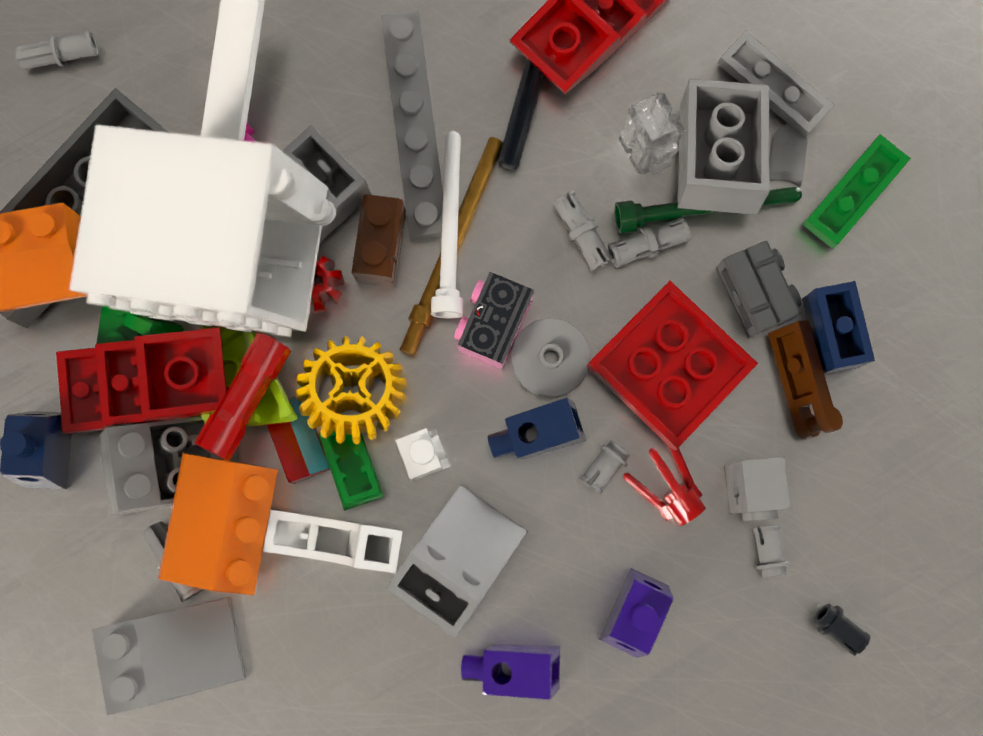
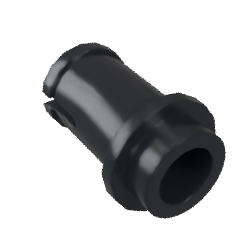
M824 605L814 618V623L818 626V632L823 635H830L853 656H856L857 653L860 654L868 646L871 638L870 634L863 631L844 616V611L840 606Z

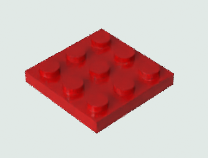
M669 281L596 354L586 367L675 451L755 368L758 362L672 281Z

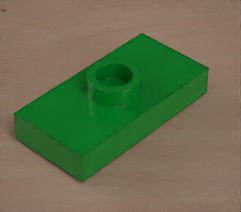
M335 431L327 438L322 437L319 432V438L343 510L345 511L383 498V493L362 433L360 434L361 441L357 445L353 443L352 435L346 434L344 442L340 444L336 441Z

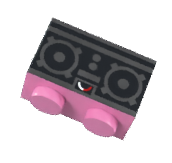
M489 272L485 282L478 280L470 302L475 304L469 318L465 316L461 318L454 338L459 340V352L503 370L531 305L535 290L493 272Z

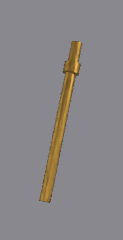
M489 137L458 210L457 253L502 148L503 142L495 137ZM441 253L419 304H414L408 318L411 323L399 350L411 356L415 355L425 329H430L435 318L431 315V298L436 295V290L440 289Z

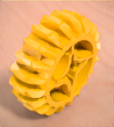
M345 335L342 339L343 345L336 346L335 342L329 339L327 342V352L315 347L313 351L315 361L304 359L302 365L306 373L297 375V384L301 388L295 391L296 399L302 402L299 406L301 415L309 416L307 422L310 428L314 429L321 426L320 433L324 438L329 437L335 431L336 441L340 444L344 442L346 434L352 435L353 443L358 445L361 441V433L366 432L368 438L374 440L377 437L375 427H379L387 432L390 429L388 418L399 419L400 409L397 406L404 405L406 402V395L401 392L406 389V379L399 377L402 374L401 364H392L394 354L391 350L380 354L381 344L378 341L368 348L366 347V339L363 336L358 339L356 345L351 344L350 338ZM347 365H358V366H360V367L354 368V369H350V368H346L345 366H347ZM329 375L334 388L328 393L329 398L322 403L318 397V391L324 378ZM379 377L385 386V392L378 404L375 405L368 391L374 386L373 381ZM344 386H352V390L354 386H357L359 393L351 394V390L349 393H345ZM346 410H354L360 413L359 415L352 416L341 415Z

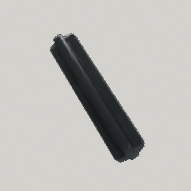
M528 59L524 66L498 159L499 166L509 170H517L519 167L544 74Z

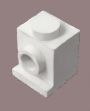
M425 428L395 440L409 478L412 481L451 467L437 429L428 431Z

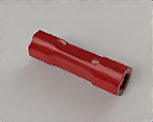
M257 333L242 359L238 373L218 408L209 416L194 443L212 454L230 461L245 434L247 423L268 386L277 378L291 350L276 339Z

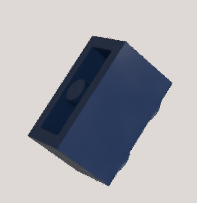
M856 281L815 288L802 298L806 319L810 323L824 375L857 369L875 361Z

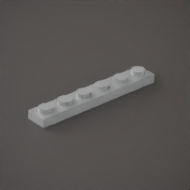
M419 11L381 15L410 241L442 237L443 187Z

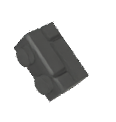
M763 241L746 250L727 256L718 264L717 268L749 338L787 323L801 314L799 309L802 305L800 294L794 285L787 284L782 273L785 269L784 260L776 248L771 250L768 241Z

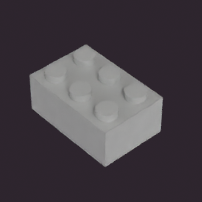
M689 79L680 105L678 208L757 215L770 192L769 85Z

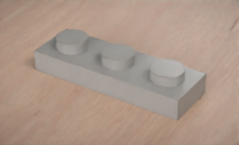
M746 30L727 49L717 63L740 83L769 85V108L804 138L834 107L831 101Z

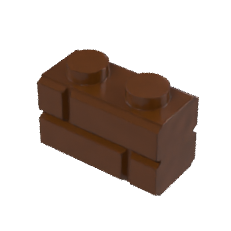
M369 194L363 195L351 272L357 283L396 287L403 237L402 228H404L406 216L403 199Z

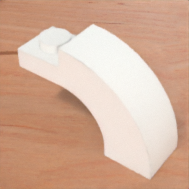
M270 510L263 552L316 559L348 565L354 568L396 574L403 531L324 517Z

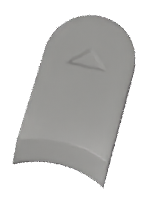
M789 124L778 128L773 135L769 159V181L783 180L801 187L807 137L804 138Z

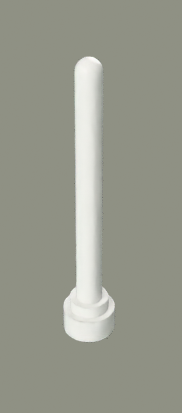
M455 131L447 133L445 137L440 289H437L436 295L431 298V315L438 318H460L463 316L464 299L460 297V291L456 290L461 137Z

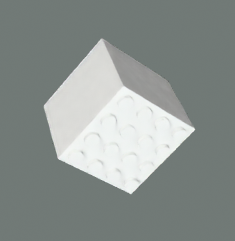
M96 125L70 290L87 294V303L107 306L110 309L149 316L152 319L172 322L179 320L189 324L208 327L216 325L244 332H252L254 330L266 332L269 335L291 338L292 330L306 332L322 226L330 224L336 216L334 204L326 199L328 186L273 144Z

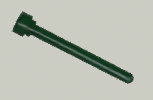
M797 187L770 190L761 207L798 202L802 197V192ZM633 200L616 202L614 207L615 222L619 234L635 232L637 227H643L644 222L719 213L718 211L678 208V202L642 207L641 203L634 204Z

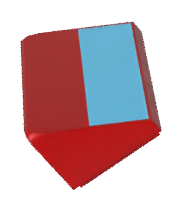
M295 396L288 399L298 419L293 422L266 424L285 476L290 484L299 483L330 470L317 429H312L308 426L307 420L309 416L301 415L299 406L302 402L298 401Z

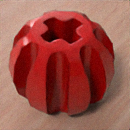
M322 256L316 263L314 283L316 278H319L322 284H316L312 291L310 306L314 305L315 314L326 312L325 304L327 301L332 300L337 304L343 294L335 289L345 283L342 271H332L335 267V262L326 256Z

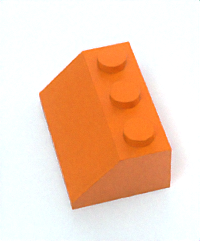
M57 203L0 214V312L88 296L87 294L70 290L81 216L66 204Z
M183 453L158 579L210 591L254 595L278 469Z

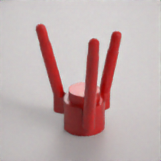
M669 447L684 481L681 484L677 482L656 449L651 448L648 453L671 488L663 496L667 503L660 500L630 473H625L623 478L655 506L666 521L674 518L679 526H683L698 517L706 509L699 499L703 495L695 485L679 448L674 451Z

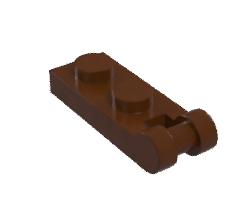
M809 320L796 321L768 333L797 435L801 439L807 440L817 437L820 431L831 433L840 430L843 425L842 415L833 406ZM809 405H812L814 415L811 413Z

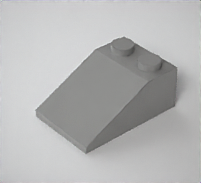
M230 597L92 629L107 715L150 706L246 679Z

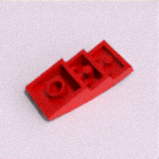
M548 0L509 41L564 94H567L622 47L669 0Z
M220 327L135 336V340L95 344V348L56 352L63 433L75 434L99 431L109 427L174 420L214 413L227 392Z

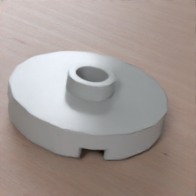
M556 318L536 320L522 329L513 343L511 355L512 368L517 380L529 392L546 398L568 395L580 386L589 372L586 365L591 360L588 341L579 328L566 320ZM549 350L555 351L559 359L556 363H547L543 357L544 353Z

